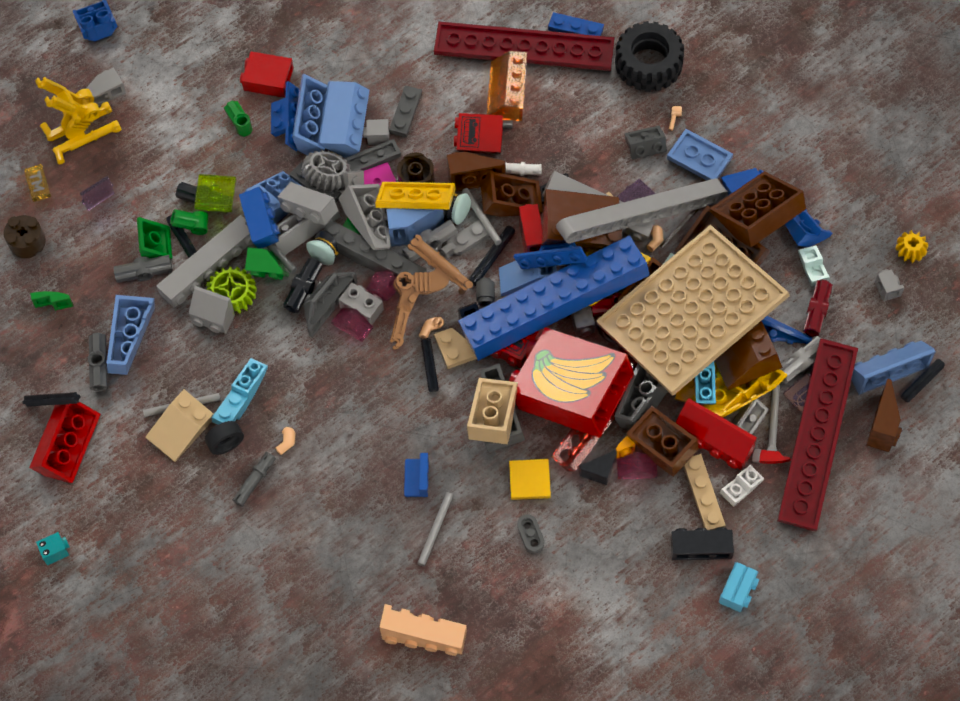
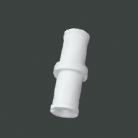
M521 162V164L505 163L506 174H518L525 177V175L541 176L542 164H525V162Z

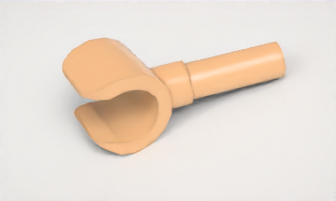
M681 106L672 107L670 131H673L676 117L682 116Z

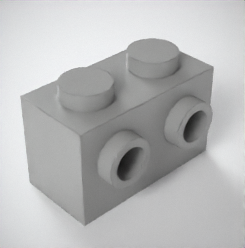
M353 283L349 285L338 299L341 309L369 326H372L384 310L383 301L378 295H372L363 286Z

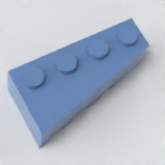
M116 295L107 356L108 373L128 374L154 312V298Z

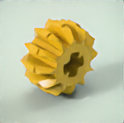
M912 230L909 234L904 232L897 239L895 247L896 251H899L898 257L904 256V262L910 259L911 263L915 259L917 261L922 260V257L926 256L928 243L925 242L926 236L920 237V232L914 234Z

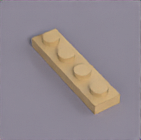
M702 455L692 456L683 467L703 526L707 530H715L720 527L725 528L726 525Z

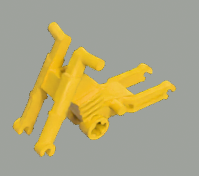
M46 77L42 81L39 78L35 80L38 88L45 89L56 95L51 100L47 96L44 99L46 105L60 110L64 114L61 126L51 130L46 122L40 125L48 141H54L64 135L70 139L52 149L58 164L65 162L63 153L69 150L73 151L111 132L117 133L122 130L119 122L115 120L85 134L84 131H86L91 122L112 112L109 103L104 102L99 108L97 103H93L94 96L90 89H81L74 94L64 86Z

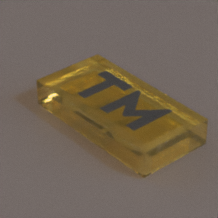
M42 164L25 168L24 172L33 202L51 197Z

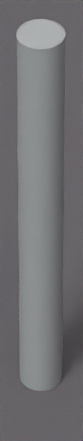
M464 188L462 194L467 193L469 195L471 208L495 245L501 244L502 240L485 214H483L482 209L468 188Z
M219 393L195 398L201 404L221 400ZM170 404L144 409V417L162 414Z
M446 492L418 560L417 564L420 566H425L453 498L452 493Z

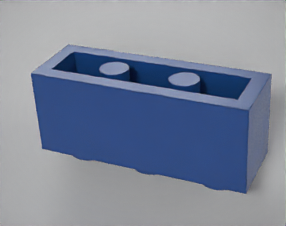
M257 187L239 194L252 243L258 249H262L279 242L277 234H280L277 224L273 221L275 214L273 209L269 207L268 203L271 200L268 193Z

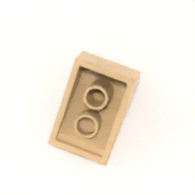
M486 378L478 379L467 424L469 440L508 444L512 428L517 382Z
M183 389L145 438L176 462L209 426L214 413Z

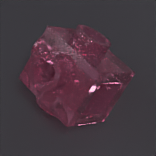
M378 271L372 276L366 290L372 295H378L382 301H389L396 293L393 286L396 276L390 271Z

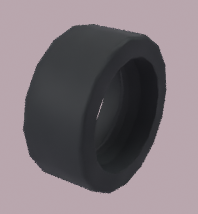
M226 421L218 424L205 436V442L209 450L215 455L233 450L244 439V434L236 421Z

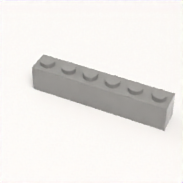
M556 171L550 176L545 188L609 196ZM655 220L622 229V234L626 233L636 241H645L650 235Z
M241 215L156 285L159 294L173 308L184 303L186 298L193 293L195 286L200 287L203 283L209 281L210 276L214 277L215 271L218 272L222 267L225 268L229 261L234 257H238L248 245L253 244L248 226L245 224L246 219Z

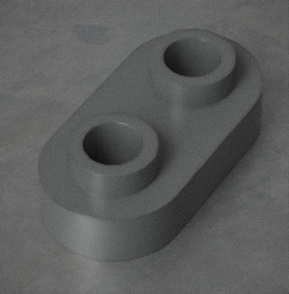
M529 514L521 516L518 519L517 528L525 549L533 554L541 552L544 548V538L536 518ZM529 524L531 527L526 529L524 525ZM537 542L538 545L533 547L531 543Z

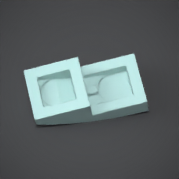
M817 246L798 250L802 266L811 287L816 286L817 280L829 281L830 277L823 265V257Z

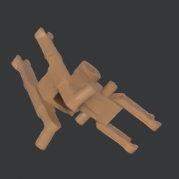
M418 234L410 241L407 248L417 253L428 262V265L435 269L432 272L414 273V275H411L409 272H401L394 279L393 286L399 292L400 298L396 308L397 313L390 343H397L392 347L393 350L398 349L404 343L403 337L408 316L418 295H428L440 291L447 286L449 281L454 282L459 287V294H465L466 290L473 286L469 279L442 257L439 251L436 252L425 243ZM402 278L405 279V283H408L406 286H402V282H399Z

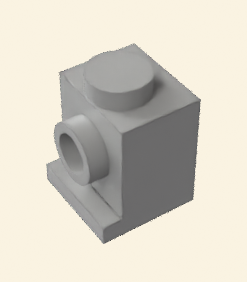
M885 269L877 274L875 284L883 301L902 295L904 286L903 284L900 285L897 275H894L892 269Z

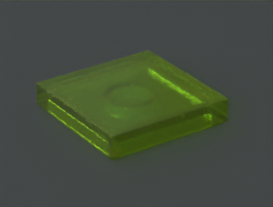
M199 174L194 205L195 210L232 212L236 177Z

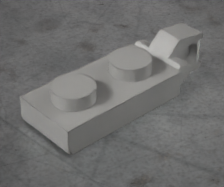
M478 220L446 242L447 245L441 248L442 255L446 259L453 254H460L461 256L490 237L481 221Z

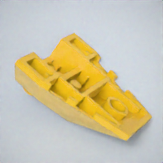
M714 363L716 404L700 405L723 418L775 389L787 377V373L779 369L728 391L717 365ZM694 394V396L692 397V400L696 402V400H695V394Z

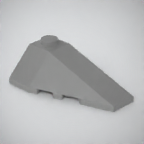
M349 185L339 197L346 216L373 250L389 249L391 245L389 229L386 226L387 213H385V208H376L375 206L380 185Z

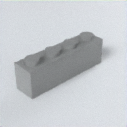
M339 211L330 220L335 221L341 217ZM293 214L277 225L280 234H277L279 242L274 243V245L286 255L324 229L326 225L314 223L309 219Z

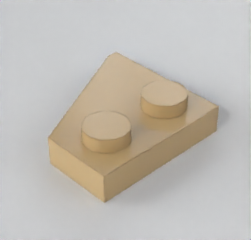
M453 328L434 334L447 369L477 359L468 341Z

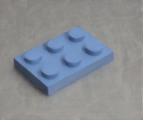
M687 129L684 130L667 155V159L705 180L718 179L733 158V153Z

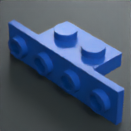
M287 81L286 97L271 103V134L277 137L285 133V144L297 152L292 136L299 88Z
M574 242L543 245L539 251L518 253L513 256L521 269L588 262V258L582 248L576 246Z

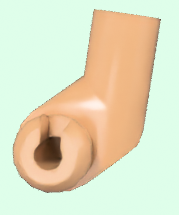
M653 225L651 235L653 239L646 245L650 252H654L664 240L663 229L659 225Z
M434 317L427 319L423 324L419 337L427 339L431 331L440 329L444 325L443 318Z
M285 427L282 430L283 442L275 447L280 455L295 444L296 433L293 428Z

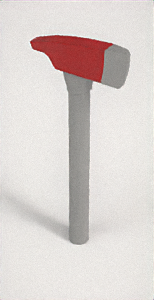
M780 384L772 390L768 447L767 450H754L752 462L778 464L791 461L790 457L782 456L776 447Z

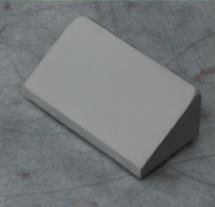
M755 399L741 408L732 423L753 434L769 409L761 401Z

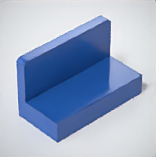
M420 453V459L405 460V497H428V453Z

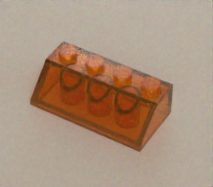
M509 51L491 62L486 115H502L503 120L522 121L527 52Z

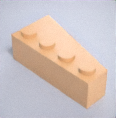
M384 605L380 632L382 640H385L386 643H403L409 648L424 647L425 650L430 652L440 650L452 656L462 654L467 633L466 625L445 619H438L437 622L429 615L421 614L417 617L410 613V610L401 609L398 612L391 610V605Z

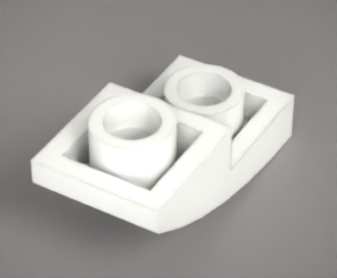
M749 465L737 474L733 481L722 488L720 494L734 507L751 493L764 478Z

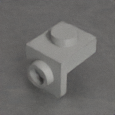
M364 171L344 172L345 188L340 189V193H343L349 185H364Z

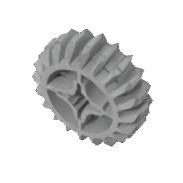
M321 150L320 152L314 151L309 153L301 167L302 177L305 178V182H309L310 186H315L317 189L329 190L330 192L343 189L345 186L344 172L351 171L350 164L347 163L346 159H342V156H337L336 152L330 153L329 150L328 152Z

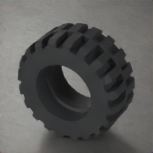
M645 21L643 24H634L633 28L628 27L625 33L620 35L619 41L616 44V71L620 74L619 77L622 81L626 80L628 86H634L635 89L640 91L644 89L646 90L645 92H651L654 89L659 91L662 87L667 88L671 83H674L682 72L684 60V44L679 35L676 36L677 32L672 28L668 29L669 26L665 24L660 25L659 22L649 23V21ZM651 49L660 52L665 59L655 64H647L636 59L634 54L641 50Z

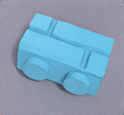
M735 562L720 596L719 603L738 612H741L743 607L748 608L752 598L749 596L751 589H756L760 580L756 578L758 571Z

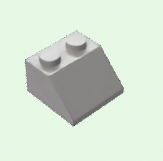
M195 286L189 309L191 322L198 327H207L215 333L221 332L226 334L235 317L231 299Z

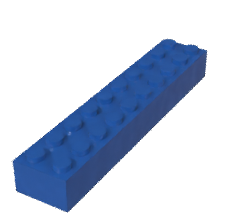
M630 235L587 256L588 262L571 264L458 320L461 330L477 360L479 361L649 276L647 262Z

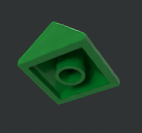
M138 217L137 228L141 257L151 259L169 255L171 260L170 226Z

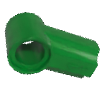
M232 100L228 102L224 110L235 126L237 134L244 137L250 135L253 128L249 115L244 112L238 101Z
M174 209L170 224L171 226L189 229L195 235H204L208 231V213L204 211L190 213Z

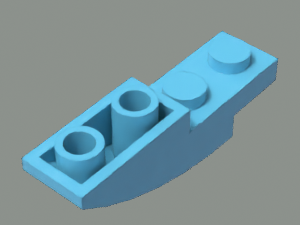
M250 358L231 385L232 390L212 416L213 423L221 424L241 418L260 386L268 365Z
M713 361L694 378L695 400L698 404H716L715 365Z

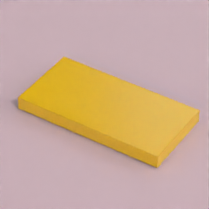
M382 182L375 206L376 208L450 210L456 190L455 183Z

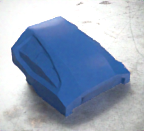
M106 0L72 11L84 39L97 41L111 36L117 28L116 21Z

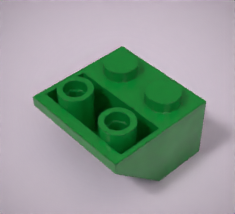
M248 247L245 270L249 271L250 275L265 278L266 274L272 279L283 280V277H289V272L271 251Z

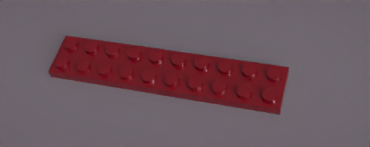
M438 21L434 55L611 71L615 37Z
M822 338L819 340L777 518L778 522L817 531L858 352L856 347Z

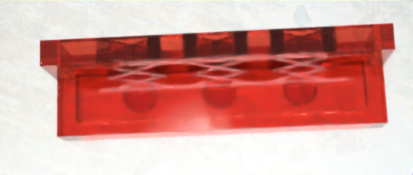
M617 408L615 409L613 415L611 416V418H610V420H609L607 426L605 427V429H604L602 435L604 434V432L607 430V428L610 426V424H611V423L613 422V420L615 419L614 416H615V413H616V411H617ZM571 429L551 457L567 472L576 471L600 438ZM579 434V445L572 447L571 438ZM568 449L569 458L565 462L559 457V454L562 450Z

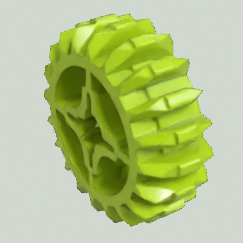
M229 266L226 271L222 267L221 273L215 271L216 277L210 276V282H207L206 290L230 298L234 312L237 311L241 314V309L247 311V305L253 304L252 300L256 299L255 293L257 292L256 283L252 279V275L250 273L247 274L245 269L240 271L238 266L235 270Z

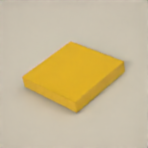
M549 459L509 461L511 500L551 498Z

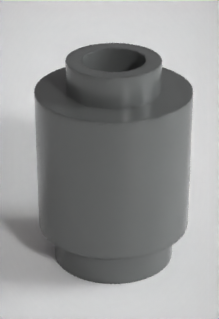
M481 278L476 282V301L481 307H486L495 301V282L490 278Z

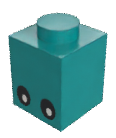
M59 532L36 542L41 556L47 565L69 556L67 551L70 548L66 537L62 538Z

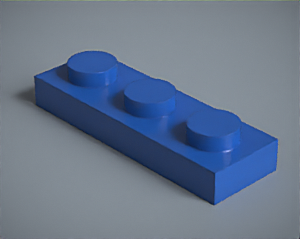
M555 12L552 13L548 25V30L553 32L601 36L604 29V24Z

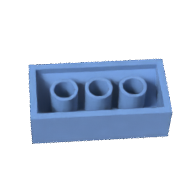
M303 74L292 138L297 151L308 155L314 151L320 152L325 150L324 147L318 145L327 85Z
M328 82L318 145L334 153L336 152V154L344 158L360 152L369 89L356 82Z
M923 341L909 342L898 350L894 348L885 355L873 356L867 362L855 363L851 381L858 394H863L885 385L887 379H891L894 382L927 369L936 351Z

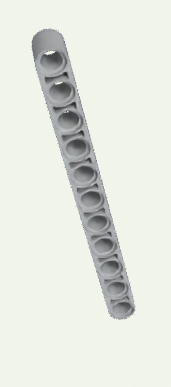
M711 179L566 217L557 223L556 229L566 243H573L706 207L707 205L717 204L728 196V191L718 179Z

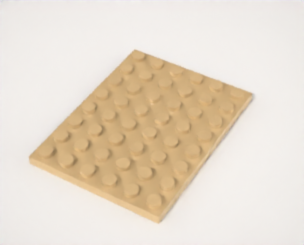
M709 225L596 320L602 330L673 396L789 297V292L713 226Z

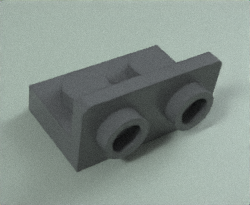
M659 125L624 133L632 159L667 151L666 136Z

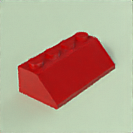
M690 398L685 402L676 421V424L698 439L699 449L709 451L714 458H721L731 468L742 470L754 451L757 437Z
M81 402L77 404L55 405L29 468L45 477L73 483L101 414Z

